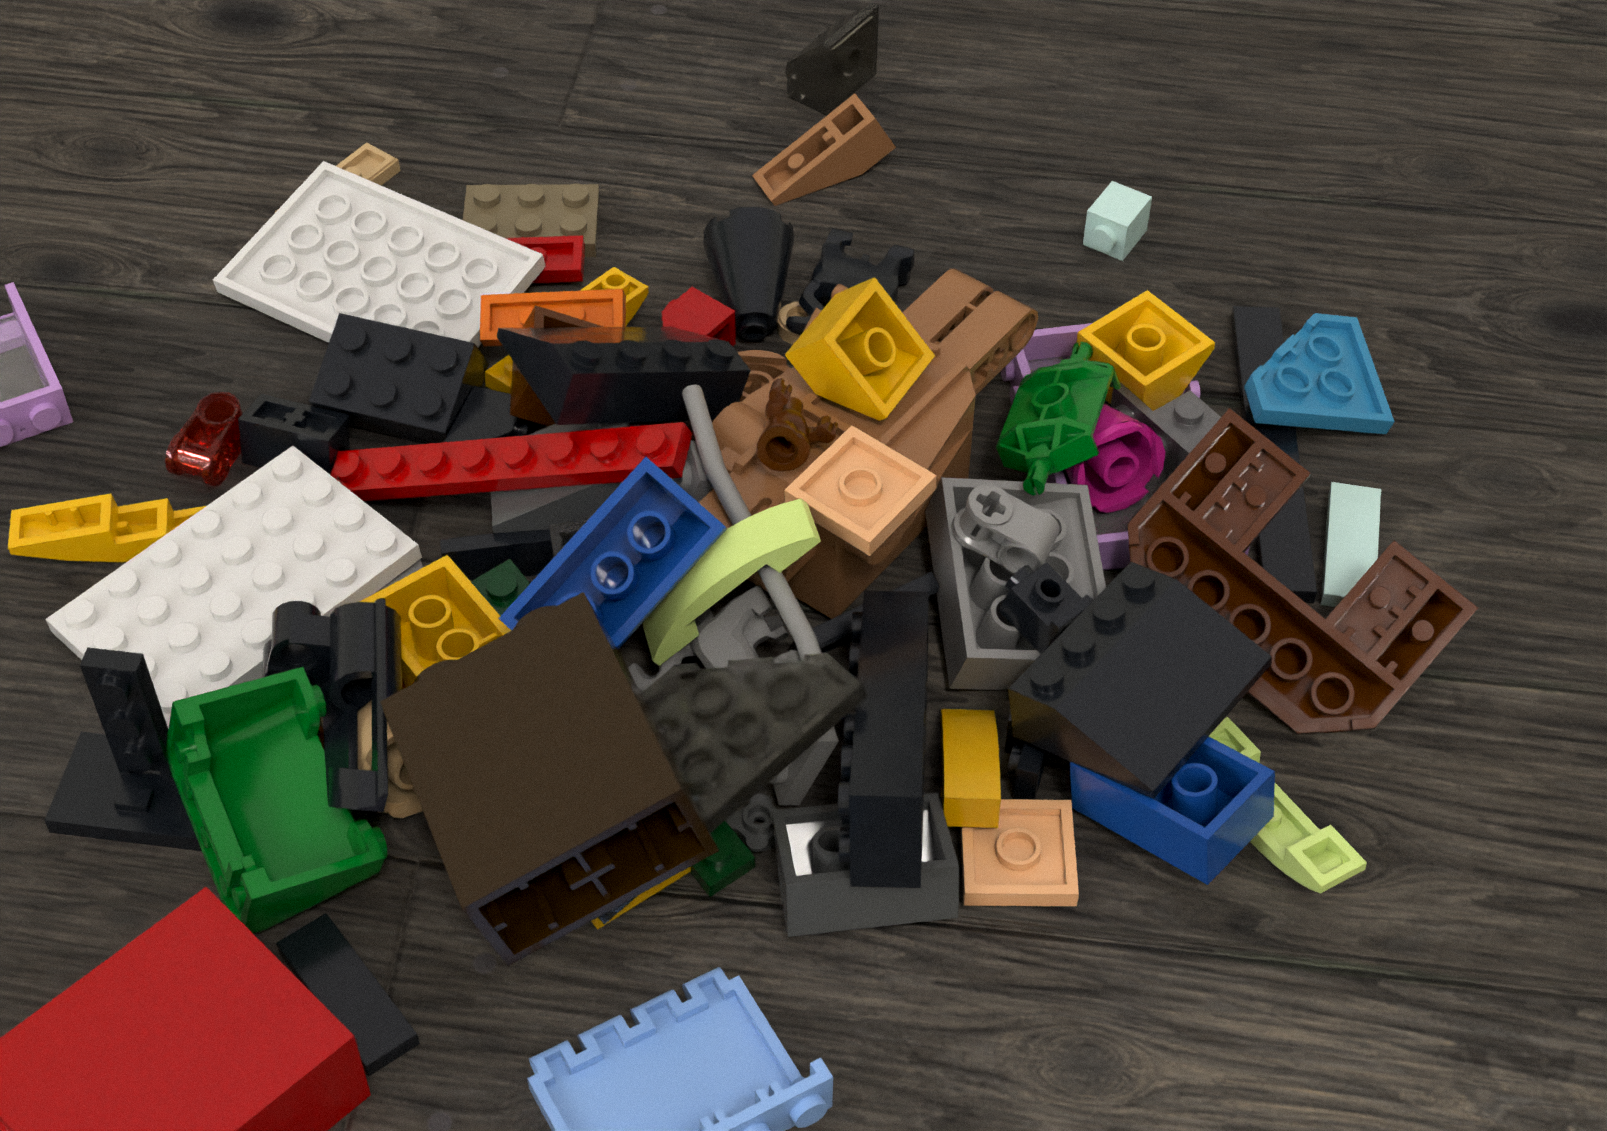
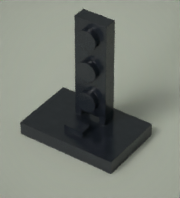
M87 647L80 667L105 734L81 731L44 820L49 833L202 851L170 770L166 748L168 727L144 655L141 653Z

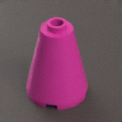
M1103 404L1093 434L1099 454L1065 469L1071 484L1088 485L1092 507H1096L1100 512L1109 513L1126 509L1141 500L1149 492L1145 486L1153 474L1159 478L1164 467L1166 452L1162 439L1150 426Z

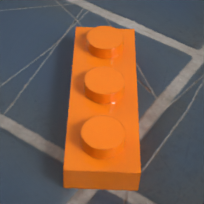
M623 289L481 295L480 341L484 347L503 346L496 336L498 329L522 328L535 305L603 327H626V294Z

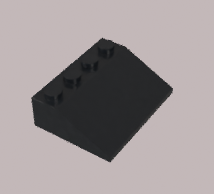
M675 327L499 328L496 335L556 425L690 421L682 396V391L689 385H699L702 388L711 420H714L724 408L734 402H740L751 371L728 341Z
M1130 562L1008 688L1013 736L1154 799L1272 665V656L1177 579Z

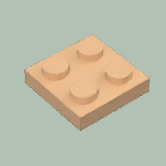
M851 425L784 490L785 503L801 498L808 503L815 523L870 556L936 490L937 475Z
M1001 799L998 828L960 827L964 906H1077L1079 888L1071 800Z

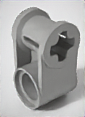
M981 484L974 487L967 497L966 508L959 510L953 518L951 525L953 536L958 543L1002 565L1012 574H1015L1025 565H1029L1034 571L1044 565L1060 530L1058 522L1048 512L1019 500L993 484ZM992 499L993 503L987 511L983 510L987 501ZM976 525H981L977 534L972 536L971 533Z

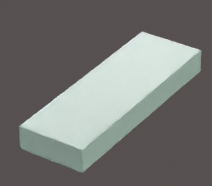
M1331 482L1328 493L1321 605L1336 607L1378 559L1381 489Z

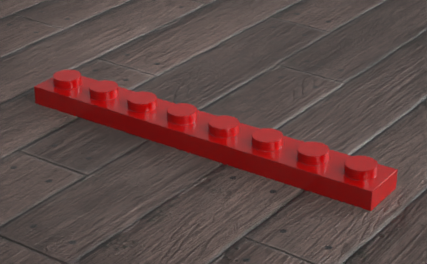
M684 422L338 451L331 476L363 501L623 482L645 457L651 460L671 479L682 478L693 433Z

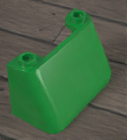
M303 667L172 702L166 748L173 779L222 903L253 934L264 932L378 874L381 871L384 859L388 856L386 841L378 826L371 828L365 819L354 821L349 809L328 806L325 751L317 735L320 718L326 716V703L318 685L311 686Z

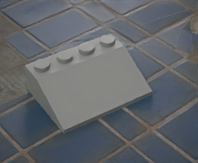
M941 477L925 513L934 577L940 586L937 593V601L950 689H1008L1041 655L998 611L1009 593L1005 585L1014 574L989 558L965 548L953 536L951 529L952 520L959 510L966 508V501L970 492L978 485L993 484L1019 500L1052 515L1058 522L1060 530L1046 562L1082 598L1088 594L1094 600L1106 588L1088 485L1046 483L1045 490L1041 495L1037 491L1036 495H1030L1023 489V482ZM992 499L987 501L983 510L987 511L993 503ZM976 525L971 533L972 536L977 534L981 525Z

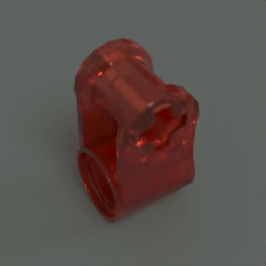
M215 392L199 401L183 428L172 438L168 445L165 464L169 473L179 476L189 473L202 477L205 484L215 487L221 485L226 479L231 466L241 453L238 419L243 412L240 402L235 395L229 392Z

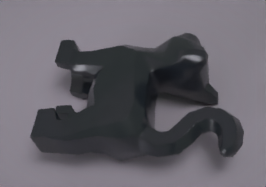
M832 228L822 245L821 258L813 271L810 284L800 295L799 304L808 316L788 317L786 327L792 333L801 336L815 309L823 310V305L826 306L829 303L831 293L838 284L851 288L875 277L896 304L898 285H907L910 281V273L914 267V249L893 245L888 250L886 256L877 265L869 262L870 255L863 254L861 259H854L846 254L844 249L845 246H851L853 233Z

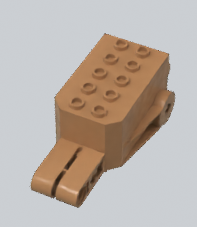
M955 268L949 269L902 312L934 353L935 357L886 419L878 421L816 395L794 367L748 395L742 402H734L724 408L713 420L712 424L725 467L750 514L754 515L785 503L784 490L851 425L937 475L936 488L941 477L968 479L975 396L1028 344L1037 326L1038 312L1000 291L993 292L990 286ZM778 378H783L786 386L789 384L792 386L790 397L798 398L803 403L802 415L808 427H816L818 420L822 416L827 415L831 417V423H838L836 437L832 442H818L810 445L809 457L804 464L792 471L782 472L769 469L759 460L757 455V442L767 421L765 407L769 401V392L773 381ZM712 489L698 503L728 529L733 525L714 489ZM934 492L870 556L815 523L821 542L782 571L795 597L831 619L841 615L927 527L925 510ZM755 572L747 579L757 586L760 585L762 589L767 591L758 572Z

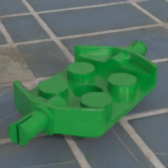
M1078 342L1075 343L1069 359H1063L1060 363L1052 366L1037 368L1033 373L1023 377L999 437L996 449L1004 467L1028 473L1023 482V489L1030 495H1036V491L1041 495L1045 490L1048 476L1052 473L1065 470L1099 454L1093 434L1109 387L1117 390L1121 388V385L1112 365L1090 361L1093 349L1088 343L1081 342L1080 346Z

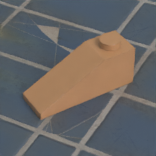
M853 94L752 176L770 201L776 206L860 176L896 147L856 94Z

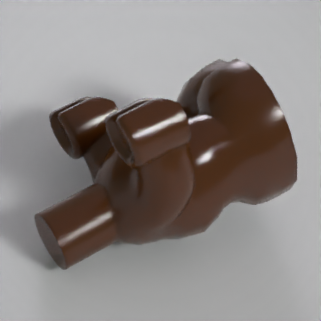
M783 378L774 380L771 385L769 401L765 407L767 421L757 442L759 460L769 469L779 472L792 471L800 467L809 457L810 445L818 442H832L836 437L838 423H831V417L828 415L822 416L818 420L816 427H808L802 415L803 403L798 398L790 397L792 386L790 384L786 386Z

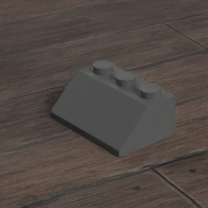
M938 793L924 794L921 888L850 886V862H839L840 827H850V825L842 824V817H838V803L772 811L780 895L788 937L958 918L959 864Z

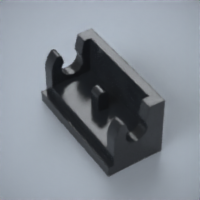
M260 394L238 419L242 463L261 468L288 448L294 446L331 475L338 451L350 450L348 426L351 423L350 415Z

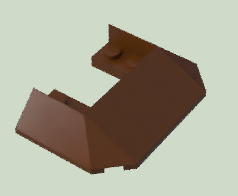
M1229 408L1128 523L1130 562L1177 579L1272 656V665L1247 693L1297 735L1373 730L1476 612L1478 607L1394 540L1326 619L1323 618L1244 553L1304 485L1311 473Z

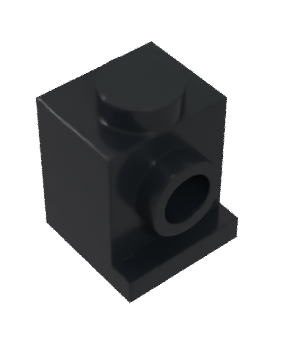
M1046 562L1035 571L1029 565H1025L1008 580L1005 588L1009 593L998 611L1042 654L1086 609L1093 599L1088 594L1082 598Z

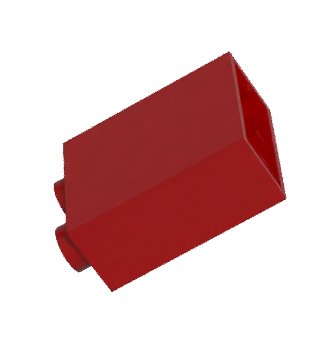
M207 887L196 893L0 1037V1131H328L371 1096L355 1036Z

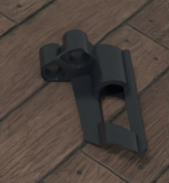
M384 598L376 599L374 603L355 602L344 604L335 608L331 612L330 617L321 616L320 610L308 602L290 601L276 607L272 614V639L263 648L262 678L300 667L304 668L311 686L318 685L326 703V716L322 718L328 806L384 812L388 796L387 719L380 701L402 690L401 616L396 610L385 605ZM372 700V771L359 770L357 711Z

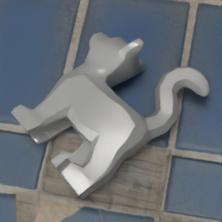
M760 585L731 600L715 617L698 625L699 636L663 664L659 665V672L655 676L646 675L636 663L628 667L641 695L653 698L666 693L677 681L681 661L684 657L696 656L699 658L716 685L715 691L672 705L669 709L673 716L683 717L685 726L689 727L695 736L704 740L710 747H719L725 744L728 732L739 717L754 712L755 707L760 705L771 685L774 674L779 671L789 652H786L772 659L761 661L755 650L759 643L771 639L781 642L790 636L780 616H763L773 609L764 589Z

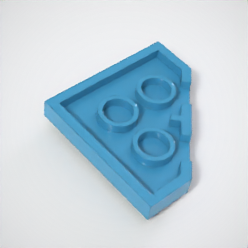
M1314 313L1299 332L1295 335L1292 334L1263 366L1260 365L1250 375L1244 386L1255 423L1387 434L1395 422L1357 317Z

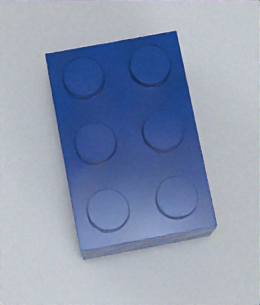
M1208 737L1154 799L1070 762L1073 809L1206 885L1274 817L1275 771L1211 737Z

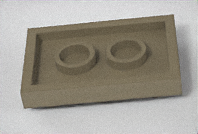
M599 184L467 185L463 221L503 238L583 235L585 257H596L600 205Z

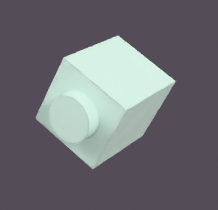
M1111 181L1087 210L1083 245L1123 261L1147 231L1152 196Z

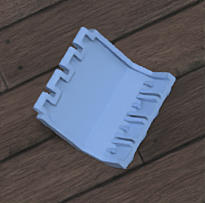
M717 967L682 984L683 992L687 998V1001L683 1003L676 992L671 989L630 1009L632 1019L636 1025L629 1028L620 1014L578 1034L577 1038L583 1050L578 1054L575 1053L569 1041L566 1040L529 1058L535 1075L527 1079L529 1090L551 1131H786L794 1126L804 1128L814 1124L832 1107L833 1076L823 1060L819 1058L810 1063V1076L807 1078L802 1077L740 976L728 980L723 970Z

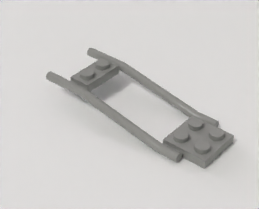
M689 385L682 391V396L696 441L691 440L682 478H672V480L697 502H700L714 489L732 525H735L752 515L725 467L702 388L699 385ZM766 564L757 572L796 643L797 650H790L781 668L774 674L771 685L760 705L755 707L754 712L744 715L742 718L749 731L760 773L766 775L767 780L773 784L779 805H800L839 742L823 690H826L831 685V681L818 639L782 572L779 573ZM710 608L695 619L696 626L714 617Z

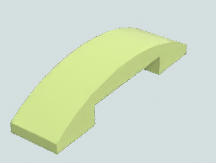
M800 498L763 510L729 527L642 623L653 662L658 665L663 664L698 637L699 633L695 619L767 564L781 573L821 542L807 502Z
M1228 717L1224 718L1209 735V737L1258 763L1260 762L1261 751ZM1275 783L1274 817L1250 841L1271 863L1296 882L1320 894L1366 870L1367 862L1332 825L1320 830Z

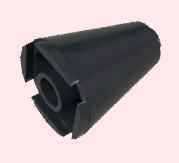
M738 207L729 210V218L717 222L716 216L709 221L703 231V246L722 304L735 311L736 335L745 340L758 341L771 334L777 327L794 246V231L792 224L789 222L787 225L782 222L781 214L774 210L761 207Z

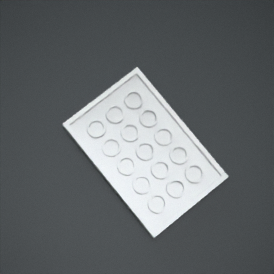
M323 161L213 279L218 293L328 343L338 315L342 313L475 343L479 347L481 344V295L524 293L546 266L543 254Z
M291 446L45 620L51 632L81 660L87 647L143 654L169 729L173 701L262 678L263 648L272 639V614L276 607L290 601H304L316 606L320 610L321 616L330 617L331 612L335 608L344 604L359 602L376 593L420 560L422 555L419 545L296 447Z

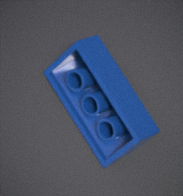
M645 457L498 619L512 631L517 622L527 613L544 606H558L584 592L617 649H619L727 528L651 460Z

